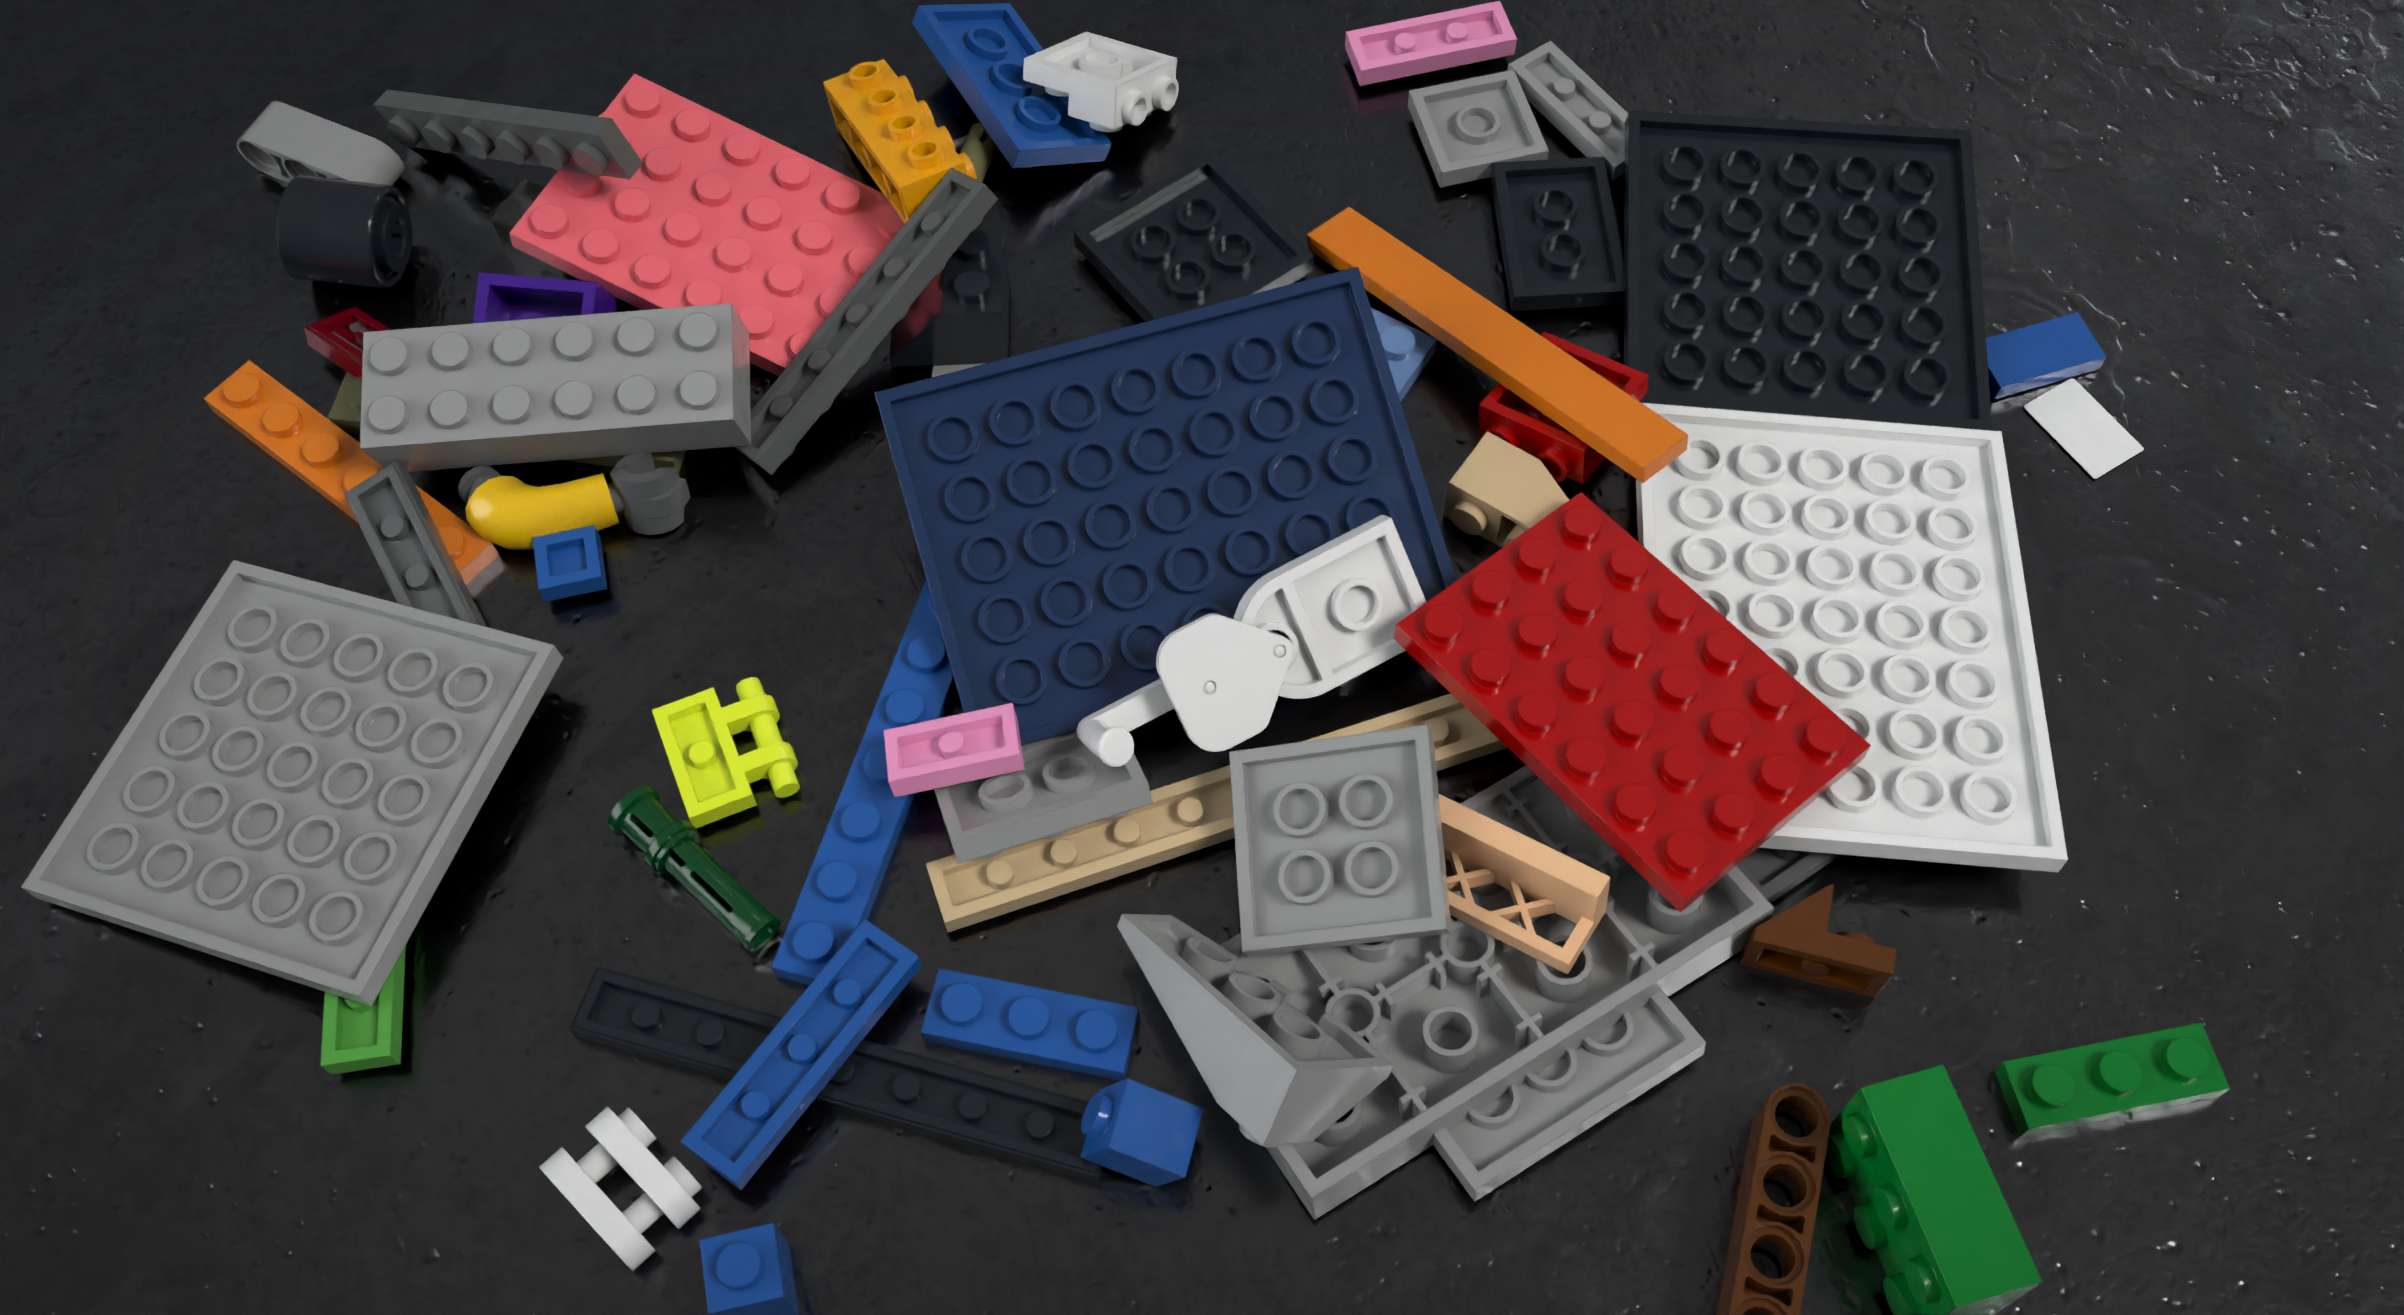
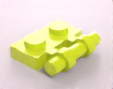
M756 677L740 681L736 685V692L740 701L725 707H721L714 687L652 710L688 817L696 828L757 806L750 783L757 780H770L774 794L779 798L791 796L800 789L794 772L798 766V761L792 746L787 742H783L776 724L780 718V713L772 696L765 694L760 680ZM745 730L752 732L758 749L739 756L732 735Z

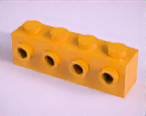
M884 59L877 62L857 64L848 73L823 82L837 130L904 224L951 168L977 180L975 169L968 155L965 152L960 154L956 152L955 145L945 126L937 128L927 103L924 100L916 101L907 77L905 75L898 77Z

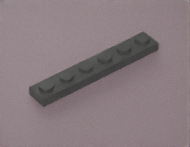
M388 89L373 104L388 122L386 128L391 136L408 148L415 147L440 151L446 154L455 153L475 156L480 159L488 158L513 162L519 165L528 164L548 167L554 170H568L588 173L594 176L602 175L628 180L632 178L643 164L612 118Z
M953 168L947 172L751 410V445L734 446V448L770 475L794 452L796 445L821 414L831 407L834 398L857 370L868 362L875 348L894 325L904 318L912 303L930 281L944 269L948 259L967 236L981 224L985 214L998 200L984 183Z

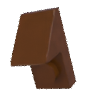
M1831 884L1757 926L1741 952L1739 965L1876 998L1894 975L1897 949L1876 944L1872 937L1858 932L1844 931L1836 934L1827 932L1834 884Z

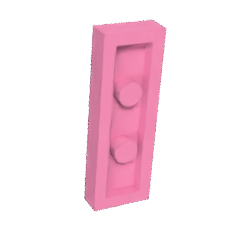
M1500 1L1346 31L1345 49L1360 86L1515 55L1517 42L1516 35Z

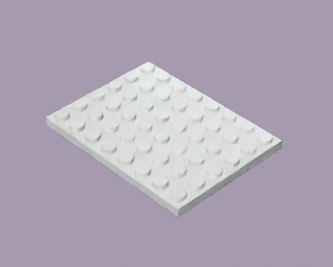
M1642 403L1687 433L1688 445L1684 453L1646 482L1642 483L1636 479L1638 542L1871 745L1861 762L1758 848L2058 873L2067 862L2068 857L2002 431Z

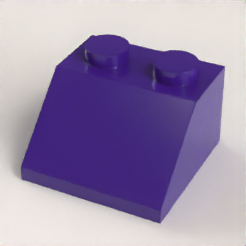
M479 272L473 323L616 312L618 299L597 282Z

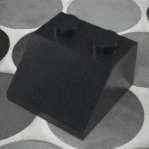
M975 229L948 259L944 269L930 281L916 298L904 318L891 329V367L977 364L1008 358L1010 278L1004 229Z

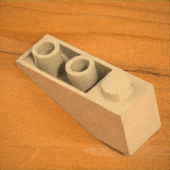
M1487 431L1449 481L1443 516L1451 519L1463 532L1470 535H1479L1503 548L1565 504L1569 499L1541 460Z

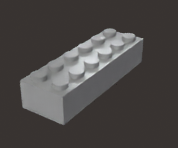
M732 303L363 332L360 449L383 468L395 461L406 467L408 472L477 467L481 465L490 466L751 445L749 331Z

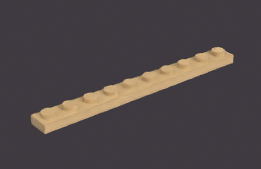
M1451 693L1305 740L1311 741L1428 725L1433 731L1436 772L1508 748ZM1230 765L1151 790L1153 804L1134 809L1120 818L1102 819L1069 829L1059 837L1051 839L1040 838L1005 849L1000 854L987 859H973L958 864L954 854L926 863L947 933L1235 838Z

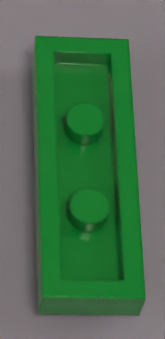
M2202 1022L2003 1061L1994 1070L2019 1137L2217 1098L2230 1089Z

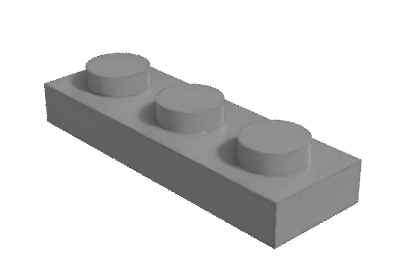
M1552 41L1543 44L1508 64L1507 71H1515L1526 99L1587 158L1604 157L1607 175L1611 181L1625 174V122L1628 113Z

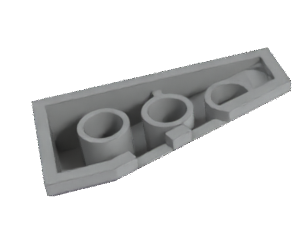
M1152 914L1121 915L1117 924L1118 929L1217 1104L1240 1124V1132L1250 1141L1269 1148L1277 1147L1281 1144L1313 1142L1389 1077L1394 1065L1346 1024L1328 1013L1322 1015L1319 1022H1316L1288 1004L1293 991L1276 980L1267 983L1255 976L1237 972L1234 970L1238 962L1236 955L1174 916Z

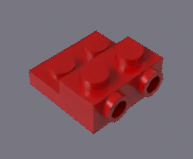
M1542 333V337L1640 402L1648 392V374L1549 333ZM1500 383L1479 404L1480 439L1488 431L1541 460L1556 482H1563L1566 478L1584 484L1606 458Z

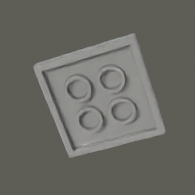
M1428 725L1229 752L1243 953L1255 956L1452 934L1433 731Z

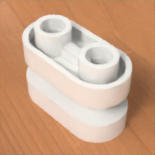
M607 1106L585 1126L599 1142L578 1162H575L565 1149L561 1147L539 1168L622 1261L634 1271L656 1251L641 1234L663 1214L677 1229L681 1228L701 1209L692 1197L702 1187L674 1156L664 1165L655 1158L647 1147L657 1138L629 1107L617 1116ZM617 1164L644 1192L623 1212L596 1185Z

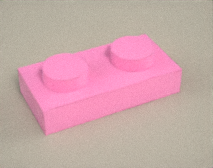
M1013 703L884 730L888 782L894 797L1025 770L1018 719Z

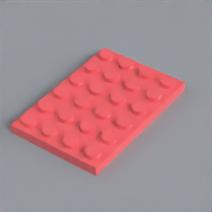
M634 73L601 117L613 119L643 162L641 167L630 180L558 170L509 234L514 248L582 281L597 282L614 297L641 310L732 303L749 331L750 363L779 377L905 224L883 193Z

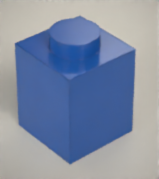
M1129 1078L1099 1090L1087 1104L1081 1122V1132L1086 1135L1080 1158L1155 1187L1183 1179L1187 1174L1204 1108Z
M774 1223L699 1240L709 1315H799L790 1246Z

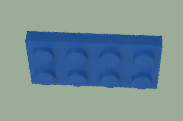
M1010 3L917 6L912 24L1012 168L1105 161L1112 143L1104 132L1092 129L1089 126V122L1068 116L1069 96L1063 97L1048 94L1045 92L1044 86L1023 80L1024 58L1044 49Z

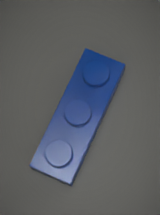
M938 968L920 1033L924 1042L1122 1081L1126 1078L1140 1015L1139 1007Z

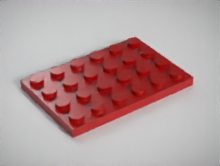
M1582 492L1396 624L1394 639L1680 913L1861 762L1871 747L1865 739Z

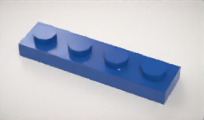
M864 919L680 1142L689 1152L738 1189L742 1190L922 967L919 956Z

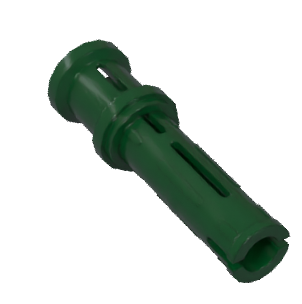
M650 784L636 787L624 795L614 806L607 820L608 828L617 836H627L645 853V864L651 870L661 874L670 873L704 908L709 910L743 943L745 949L749 952H755L765 946L775 936L781 925V920L777 916H773L735 877L729 874L698 844L699 835L697 834V828L687 820L678 821L660 803V793Z

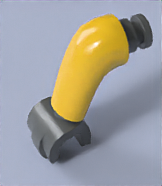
M651 453L629 454L619 460L610 472L611 483H606L602 473L562 484L537 487L527 485L513 476H501L496 469L481 465L466 472L458 485L459 496L467 504L466 518L471 527L485 540L508 550L534 549L533 537L595 525L597 531L619 524L616 514L618 512H622L628 528L636 533L644 535L663 534L674 530L684 523V506L691 498L686 479L679 477L675 467H659L656 469Z

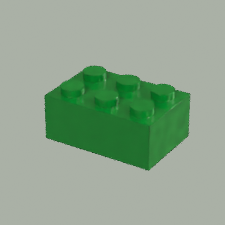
M1944 1065L1860 1088L1831 1122L1826 1156L1834 1174L1839 1179L1846 1180L1856 1203L1853 1216L1861 1240L1867 1248L1875 1249L1884 1269L1886 1277L1883 1280V1288L1892 1313L1894 1315H1995L2043 1281Z

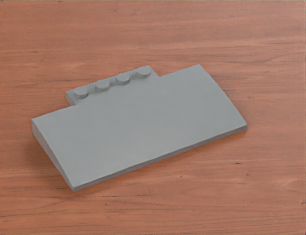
M1525 765L1462 802L1461 805L1610 876L1606 912L1568 975L1451 915L1452 934L1249 956L1242 952L1241 933L1232 937L1220 946L1236 955L1238 962L1234 970L1239 973L1255 976L1267 983L1276 980L1293 991L1288 1004L1316 1022H1319L1322 1015L1330 1014L1350 1027L1394 1065L1386 1080L1313 1142L1281 1144L1277 1147L1266 1148L1314 1220L1431 1146L1436 1148L1475 1202L1701 1057L1706 1046L1705 1040L1668 996L1743 950L1754 929L1772 918L1774 907L1741 870L1735 866L1680 913ZM1445 859L1446 877L1453 876L1454 872L1451 863ZM1463 868L1465 873L1471 872V871H1469V870ZM1496 883L1470 888L1474 903L1488 911L1514 906L1510 891ZM1460 891L1453 892L1461 896ZM1524 898L1525 903L1532 902ZM1556 913L1531 918L1536 935L1562 948L1577 925ZM1520 921L1513 922L1514 924L1522 927Z

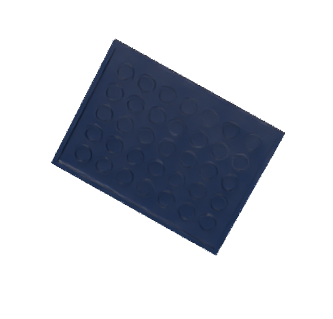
M1358 267L874 392L963 711L967 713L1013 703L1018 719L1021 746L1077 731L1078 724L1084 717L1160 679L1156 667V655L1160 644L1171 632L1210 613L1234 619L1236 609L1243 595L1262 576L1380 515L1392 518L1426 602L1457 581ZM1270 630L1282 635L1279 630Z

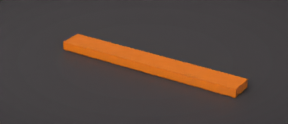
M1346 208L1307 234L1308 250L1338 271L1358 267L1364 287L1368 292L1640 482H1646L1687 450V433L1352 208Z

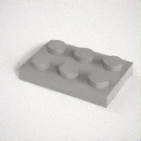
M1077 731L1022 746L1025 770L934 789L958 864L973 859L991 858L1000 854L1005 849L1040 838H1056L1066 833L1069 829L1102 819L1120 818L1134 809L1153 804L1148 781L1134 753L1125 765L1110 767L1104 764L1098 756L1094 755L1081 742Z

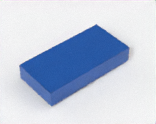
M2078 312L1986 338L1989 389L1994 400L2098 370L2107 358Z

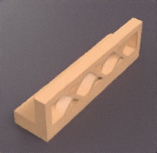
M1439 794L1444 857L1450 861L1454 872L1453 876L1446 877L1450 915L1568 975L1606 912L1610 876ZM1463 868H1465V869H1467V870H1469V871H1471V872L1465 873ZM1496 883L1510 891L1514 906L1488 911L1474 903L1470 888ZM1460 891L1461 896L1453 892ZM1524 898L1532 902L1525 903ZM1556 913L1577 925L1562 948L1536 935L1531 918ZM1520 921L1522 927L1514 924L1513 922Z

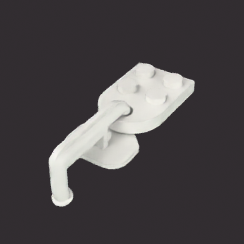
M1380 515L1262 576L1243 595L1236 609L1234 619L1210 613L1171 632L1160 644L1156 655V667L1160 679L1084 717L1076 729L1078 738L1104 764L1110 767H1120L1125 765L1134 753V741L1129 732L1175 709L1187 736L1194 744L1210 752L1225 751L1255 736L1267 727L1278 696L1305 699L1321 695L1406 651L1394 639L1396 624L1424 605L1426 599L1392 518ZM1270 630H1279L1282 635Z

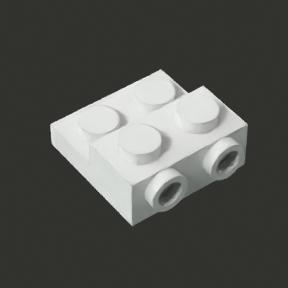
M1084 32L1024 58L1023 80L1044 86L1045 92L1048 94L1063 97L1069 96L1068 116L1087 121L1092 129L1101 132L1119 131L1127 123L1138 126L1145 120L1146 116L1152 114V111L1156 109L1170 110L1177 100L1179 91L1176 79V57L1090 32Z

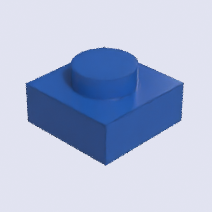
M595 525L533 537L538 589L545 602L607 589L601 538Z

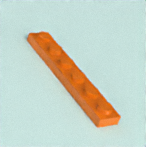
M250 360L204 398L214 413L357 521L344 494L384 469L360 449V443ZM416 486L441 535L449 556L452 557L461 577L467 585L499 555L492 542L482 538L470 525Z

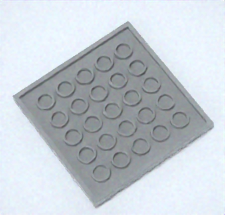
M233 560L21 888L37 899L372 1007L560 666L563 657L555 645Z

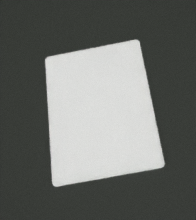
M2074 378L2068 379L2024 405V409L2094 479L2099 478L2144 450Z

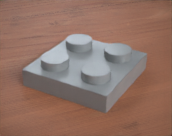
M1514 70L1409 90L1408 108L1440 188L1489 178L1492 163L1547 160L1548 147Z

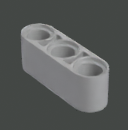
M278 101L271 102L236 143L239 152L251 165L261 172L287 183L300 175L392 186L405 170L401 158L382 141Z

